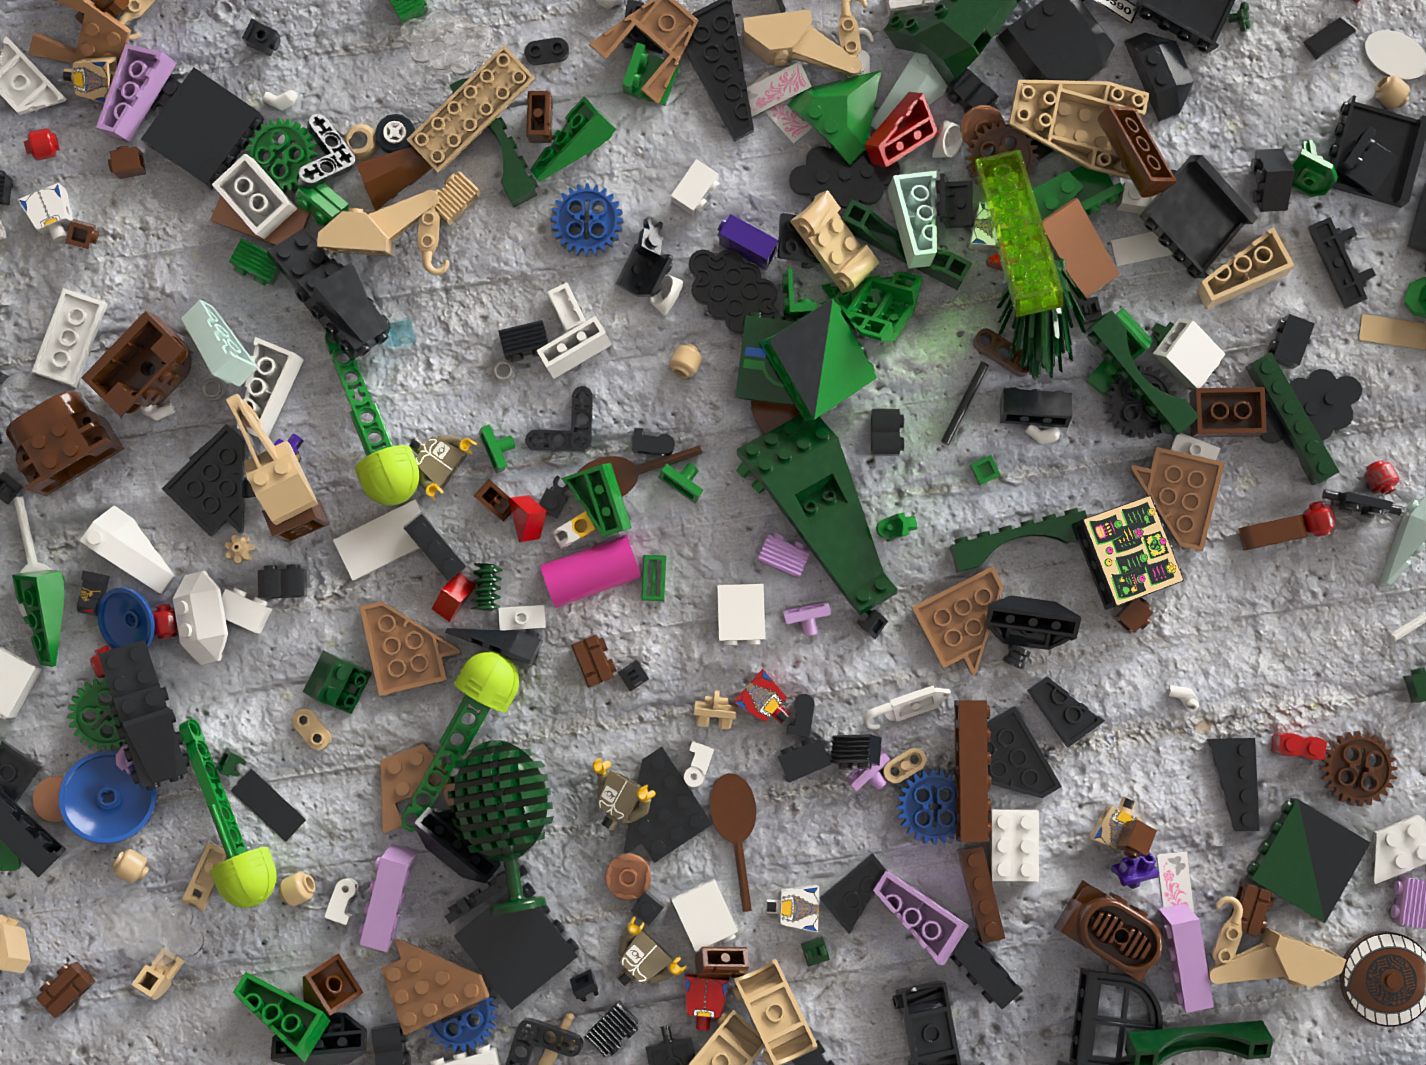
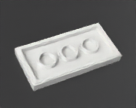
M63 288L31 373L76 388L108 304Z
M416 500L333 540L352 581L420 549L404 530V525L422 512Z

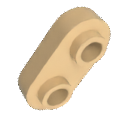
M310 709L298 710L294 714L292 722L306 743L315 750H322L328 747L331 742V734L315 712ZM302 716H306L308 719L305 725L300 722ZM316 734H320L322 737L319 743L314 740Z
M910 748L888 761L883 768V775L891 783H900L925 766L927 761L926 755L919 748ZM912 755L918 757V762L915 764L910 762ZM892 767H897L899 770L896 776L890 773Z

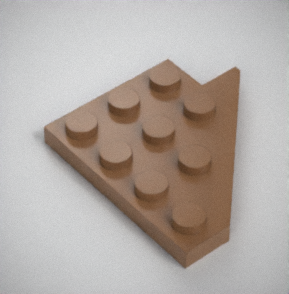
M1156 447L1150 469L1131 465L1130 468L1148 496L1151 495L1159 515L1178 545L1203 551L1225 462Z
M994 566L911 607L942 669L963 659L971 675L973 676L977 673L990 631L985 626L989 603L1000 600L1004 587Z
M383 601L359 606L379 696L448 680L443 658L461 654L462 652L459 648Z
M402 939L395 940L401 959L381 968L404 1035L415 1032L490 997L481 974Z

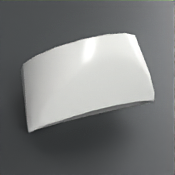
M944 120L938 130L939 134L934 141L932 158L955 157L962 147L963 139L960 133V126Z
M670 275L664 276L660 292L653 297H649L650 303L664 316L674 305L683 286V280Z

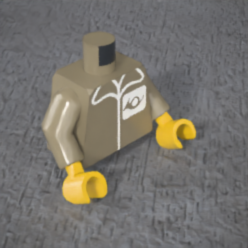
M440 435L437 438L432 436L427 443L416 437L411 442L409 447L418 454L415 460L419 468V483L432 500L436 501L434 498L436 492L440 491L443 494V488L468 456L467 454H472L469 451V446L472 444L477 445L476 442L469 438H461L454 435Z
M598 758L592 764L593 770L597 773L598 781L597 806L607 812L601 824L610 830H614L619 820L632 823L647 815L651 798L656 793L648 791V785L642 787L619 772L611 770L608 772L607 769L611 766V763L607 760L601 763V758Z
M633 917L620 938L618 954L621 958L619 962L625 968L617 976V979L627 987L634 978L642 984L645 982L654 984L668 980L674 975H680L687 968L686 965L683 968L677 965L681 958L677 957L673 961V957L643 929L644 923L641 926L635 925L634 920L636 917Z

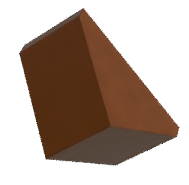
M488 479L475 493L474 497L504 522L511 514L508 501L510 497Z

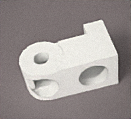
M692 741L689 751L695 752L691 766L684 773V780L690 787H697L704 780L714 748Z
M346 878L336 884L324 918L344 925L350 924L353 914L347 913L352 897L358 893L359 889L358 883L354 879Z

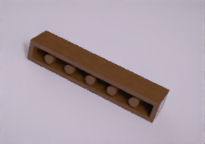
M954 700L956 841L989 842V836L992 835L991 822H988V813H991L992 803L991 799H988V789H991V776L988 775L991 754L987 752V742L991 740V732L987 728V719H990V706L987 705V700Z

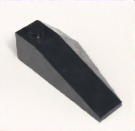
M447 628L445 633L532 666L543 642L542 639L538 638L539 633L526 629L525 633L521 631Z

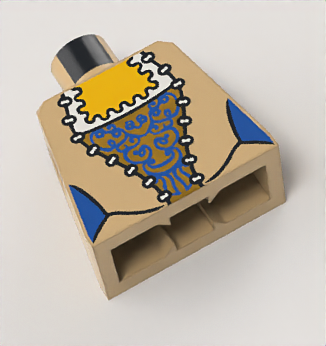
M99 57L78 60L73 63V69H64L63 80L74 83V92L77 96L105 103L117 69V58Z
M1122 797L1118 809L1107 806L1090 833L1089 838L1124 852L1116 846L1126 821L1139 820L1142 822L1141 818L1131 815L1136 802Z

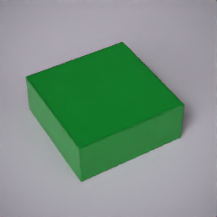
M992 455L970 464L979 486L1001 476Z

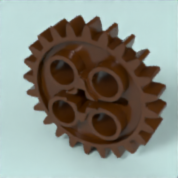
M999 120L998 126H996L994 121H991L989 129L982 125L983 133L975 131L977 139H969L973 146L972 148L968 147L965 149L971 152V156L964 157L965 160L971 161V164L966 166V169H973L969 177L974 178L977 176L975 184L979 185L983 182V190L991 186L990 191L993 194L997 188H999L1000 194H1004L1005 188L1012 193L1014 185L1021 189L1020 181L1028 183L1026 175H1034L1030 168L1038 166V164L1032 162L1033 158L1039 157L1038 154L1032 152V150L1038 147L1037 145L1030 144L1034 138L1026 137L1025 133L1008 125L1009 121L1006 126L1003 120ZM1012 136L1015 141L1014 146L1007 149L1004 146V141L1007 137ZM990 143L993 146V151L990 155L985 156L982 152L983 146ZM1018 149L1021 150L1019 154L1004 157L1003 162L995 160L985 165L982 164L984 160L999 157V152L1009 154ZM1018 158L1020 160V167L1013 171L1010 168V163L1013 159ZM996 165L999 168V173L996 177L991 178L988 173L989 168Z
M1354 731L1353 736L1350 732H1345V739L1342 736H1336L1338 743L1329 742L1332 749H1326L1328 756L1321 760L1326 764L1319 768V770L1326 771V774L1321 779L1329 781L1324 787L1328 789L1333 788L1330 795H1339L1338 801L1344 802L1347 799V805H1353L1355 802L1357 806L1361 807L1364 802L1366 805H1372V799L1380 802L1379 794L1387 796L1388 793L1385 788L1394 787L1389 782L1390 779H1397L1396 776L1391 774V771L1398 769V767L1391 766V762L1396 760V758L1388 756L1392 749H1384L1386 742L1380 741L1377 743L1378 736L1373 735L1370 738L1369 732H1363L1362 736L1360 731ZM1349 748L1353 751V758L1351 760H1348L1346 757V751ZM1371 754H1373L1376 758V762L1373 766H1371L1368 762L1369 756ZM1356 765L1361 767V772L1355 769ZM1343 771L1348 773V780L1345 783L1341 780ZM1366 777H1369L1371 785L1366 789L1363 781Z

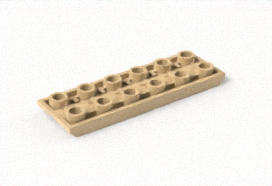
M503 45L406 140L439 173L519 97L536 78Z

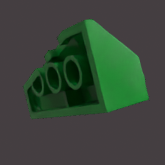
M585 96L565 117L567 123L561 131L557 129L553 135L555 139L551 147L544 148L530 169L538 181L546 179L597 149L605 141H608L617 130Z
M58 570L13 574L18 604L23 603L27 616L23 618L25 624H29L33 631L31 641L39 664L54 667L57 664L64 606V577L61 571Z

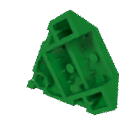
M882 70L811 87L799 93L787 106L802 121L806 120L833 146L834 151L851 166L866 150L864 144L867 142Z
M900 271L894 272V276L880 278V275L866 277L854 290L842 293L838 286L831 287V284L822 285V289L840 306L842 313L862 336L880 341L895 342L915 312L923 278L919 275Z

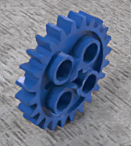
M589 183L586 184L585 189H582L577 184V191L575 192L573 189L568 188L569 195L561 193L563 201H555L559 208H552V213L556 216L550 217V220L556 224L551 226V229L555 232L559 231L554 235L555 239L562 238L560 246L563 247L568 244L567 251L570 253L575 249L576 256H579L581 251H584L585 257H588L589 251H592L594 256H597L598 249L606 253L605 245L612 248L611 240H619L616 232L620 233L623 231L618 226V224L624 223L623 218L618 217L623 214L622 209H616L620 205L619 201L612 202L614 194L606 196V188L599 192L597 184L593 190L590 189ZM589 201V238L586 240L584 224L586 219L585 203ZM574 205L582 207L579 213H572L570 211ZM597 205L605 208L600 214L593 212V208ZM573 227L582 229L581 233L575 236L570 234V230ZM597 227L604 229L603 234L600 236L592 234V231Z
M930 768L929 775H927L925 770H921V777L913 774V782L905 780L908 785L907 789L899 788L904 794L903 796H896L898 800L902 801L900 805L895 806V808L902 810V813L898 814L897 818H904L900 825L901 827L909 826L906 833L910 835L915 832V840L923 836V843L927 844L929 838H931L932 844L936 845L938 838L942 843H946V836L950 839H955L953 834L954 831L956 832L955 779L951 781L952 773H948L944 777V770L941 769L937 775L932 768ZM931 786H934V787H935L934 797H933V798H932ZM923 788L927 796L925 800L918 801L916 797L917 791ZM943 788L949 791V798L945 801H942L939 796ZM933 802L938 804V808L934 809L935 827H932L933 810L929 809V805L933 804ZM947 811L950 814V820L948 823L942 824L940 815ZM925 812L927 821L920 825L917 822V816L919 813Z
M491 996L478 1002L479 1007L446 1022H442L441 1019L424 1028L433 1030L429 1037L437 1036V1045L445 1042V1050L452 1045L453 1052L458 1051L460 1046L462 1051L465 1052L468 1050V1044L473 1050L477 1047L476 1041L481 1045L485 1042L483 1036L488 1038L492 1035L488 1029L496 1028V1025L491 1022V1020L498 1018V1015L492 1013L498 1006L491 1004L496 999V996ZM472 1013L479 1016L480 1023L478 1025L472 1023ZM451 1022L457 1024L459 1029L457 1034H453L450 1031Z

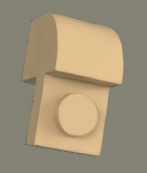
M163 948L150 967L148 965L144 966L132 983V986L153 1000H157L171 986V980L185 961Z

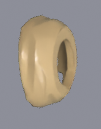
M353 125L348 130L344 142L357 160L370 159L379 148L375 131L368 125ZM357 132L365 133L368 139L366 146L361 149H352L349 144L352 136Z

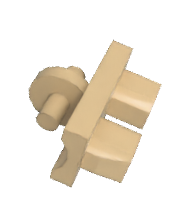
M715 690V696H705V702L695 701L694 715H696L697 726L707 727L709 726L710 717L719 718V728L730 729L733 719L735 720L737 705L728 704V698L719 697L720 691Z

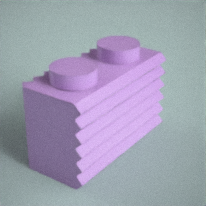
M774 533L773 536L768 534L757 561L799 579L810 555V552L806 551L807 546L795 542L794 545L785 542L786 537Z
M1399 876L1398 881L1394 884L1396 900L1390 912L1393 923L1426 929V881Z

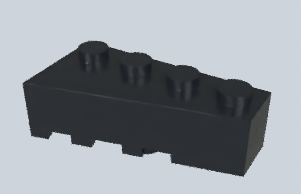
M0 789V840L39 878L62 855L66 848Z
M967 928L950 958L959 968L962 965L968 971L966 977L974 986L979 984L984 989L981 994L990 1004L994 1001L1001 1009H1004L1023 990L1010 978L1006 970L996 962L992 954Z

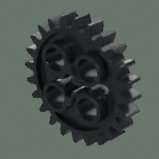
M1143 365L1137 366L1142 376L1151 385L1172 396L1177 393V391H1170L1169 389L1173 382L1166 384L1167 375L1159 377V369L1152 373V366L1146 367L1145 370ZM1118 375L1114 376L1113 380L1115 383L1107 385L1111 391L1104 392V395L1110 398L1103 402V404L1110 407L1104 412L1112 414L1108 421L1117 422L1114 429L1122 427V435L1129 432L1130 438H1135L1138 435L1139 439H1144L1145 434L1148 438L1153 437V432L1161 434V422L1156 416L1154 419L1150 418L1145 408L1146 404L1121 403L1122 400L1134 401L1138 400V398L1134 395H1127L1126 387L1129 385L1128 382L1122 381ZM1128 408L1132 409L1134 413L1132 419H1129L1126 415Z

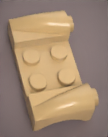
M827 190L817 194L813 202L790 222L840 291L845 293L854 290L880 262L867 245L861 246L837 213L841 208Z
M776 959L758 970L734 979L735 987L732 988V991L737 1001L742 1000L764 1044L766 1052L762 1053L767 1065H784L817 1049L818 1045Z
M734 1009L729 1013L724 1011L716 1021L719 1024L716 1031L688 1064L750 1065L762 1051L764 1044L758 1031L749 1025Z

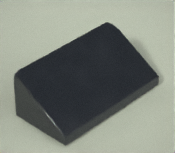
M1340 17L1303 43L1315 60L1352 37L1356 33V29Z

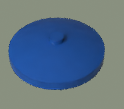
M100 751L82 758L70 768L60 787L59 807L65 823L77 836L92 843L115 844L130 839L146 826L155 809L156 788L147 790L146 787L141 788L139 783L134 784L131 774H127L125 769L121 771L116 765V754L118 751ZM131 765L129 768L133 771L134 767Z

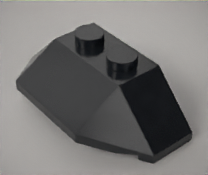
M1146 32L1125 40L1124 44L1144 90L1149 93L1148 99L1158 122L1180 114L1194 80L1177 41Z
M1010 595L989 603L985 626L1003 644L1050 650L1069 640L1077 639L1081 616L1055 601Z
M428 807L413 824L425 848L462 878L486 884L501 866L500 861L486 858L489 856L481 852L470 853L468 846L472 844L467 839L458 840L455 834L463 833L460 826L453 827L452 820L457 819L455 812L450 813L449 808Z
M335 1013L328 1017L330 1022L305 1063L276 1035L272 1037L271 1061L285 1065H347L366 1053L367 1029L347 1013Z

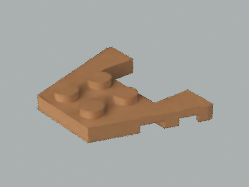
M421 744L380 760L382 827L384 834L402 827L401 814L397 802L413 796L435 756L426 744ZM442 764L439 768L436 765L434 766V768L440 769L443 773H446V771H443ZM431 774L428 777V783L431 785H437L441 781V777L438 774ZM447 779L442 791L449 807L454 805V798L448 799V791H453L455 784L447 785Z

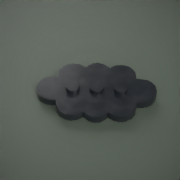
M817 146L808 152L806 165L797 166L792 170L789 176V185L793 192L798 195H810L811 203L817 194L828 190L839 207L847 209L852 199L865 205H872L881 199L884 186L890 185L893 176L900 175V165L898 161L887 167L872 165L869 155L865 150L850 166L834 151L833 146L831 149Z
M702 249L691 255L689 270L696 278L691 288L693 298L699 304L708 305L709 315L713 319L725 320L726 327L730 332L739 335L743 334V318L745 315L749 316L750 312L762 313L763 318L771 319L772 315H780L773 306L778 293L776 286L768 279H761L759 268L754 264L744 263L739 252L727 249L721 251L716 256L709 250Z
M1318 369L1310 373L1306 379L1296 378L1289 382L1322 441L1329 438L1333 430H1340L1351 424L1354 415L1351 405L1357 402L1362 395L1361 384L1356 378L1343 376L1336 379L1333 373L1327 369ZM1266 399L1265 406L1268 412L1266 415L1267 433L1259 437L1267 443H1276L1283 440L1287 447L1295 450L1283 423Z

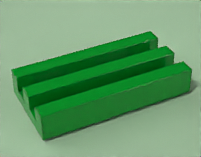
M643 555L642 601H665L666 556ZM648 560H652L651 596H646ZM657 560H661L660 596H656Z

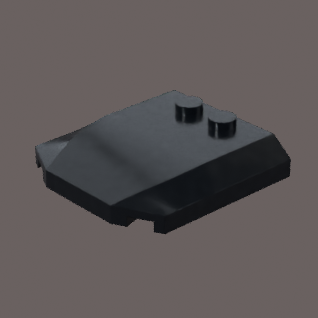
M1043 0L996 37V41L1026 80L1088 81L1104 68L1115 46L1081 0Z

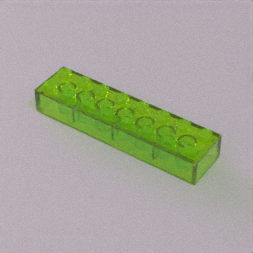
M1021 150L975 159L977 181L1016 317L1063 307V288Z

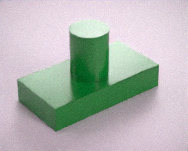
M1103 360L1086 382L1103 396L1104 392L1109 390L1107 385L1115 383L1113 377L1117 375V369L1113 364Z
M490 424L483 426L478 433L497 474L504 471L507 467L502 453L514 449L515 443L511 435L496 440Z
M688 463L681 473L668 464L661 470L658 478L696 504L703 493V489L692 482L699 472L693 464Z

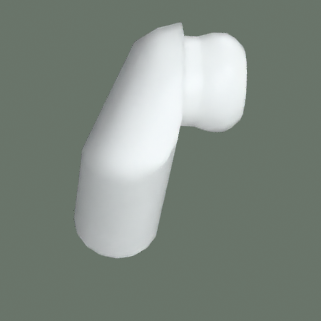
M288 90L279 96L266 92L263 96L264 103L278 110H284L294 105L297 100V94L292 90Z
M171 402L161 407L157 405L140 407L142 414L153 420H160L176 413Z
M1030 425L1025 431L1039 444L1053 443L1060 436V430L1057 427L1040 430L1036 426Z
M1169 686L1168 697L1180 698L1185 708L1190 712L1198 710V698L1190 688Z

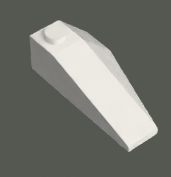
M112 506L93 521L80 539L83 544L161 595L175 577L169 566L151 545L150 540L140 530L136 521L116 506Z

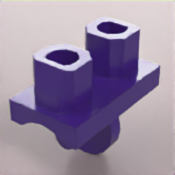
M1150 852L1148 856L1138 859L1122 858L1121 863L1114 864L1111 867L1112 873L1118 876L1123 887L1128 885L1131 889L1138 888L1140 882L1158 878L1159 871L1155 867L1156 860Z

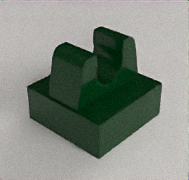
M1169 322L1166 327L1156 323L1151 329L1153 332L1152 336L1157 340V347L1174 326L1172 322Z
M226 747L216 765V769L227 777L230 775L238 777L240 772L235 770L234 767L237 763L246 765V761L235 750Z
M823 936L800 943L808 967L830 960Z

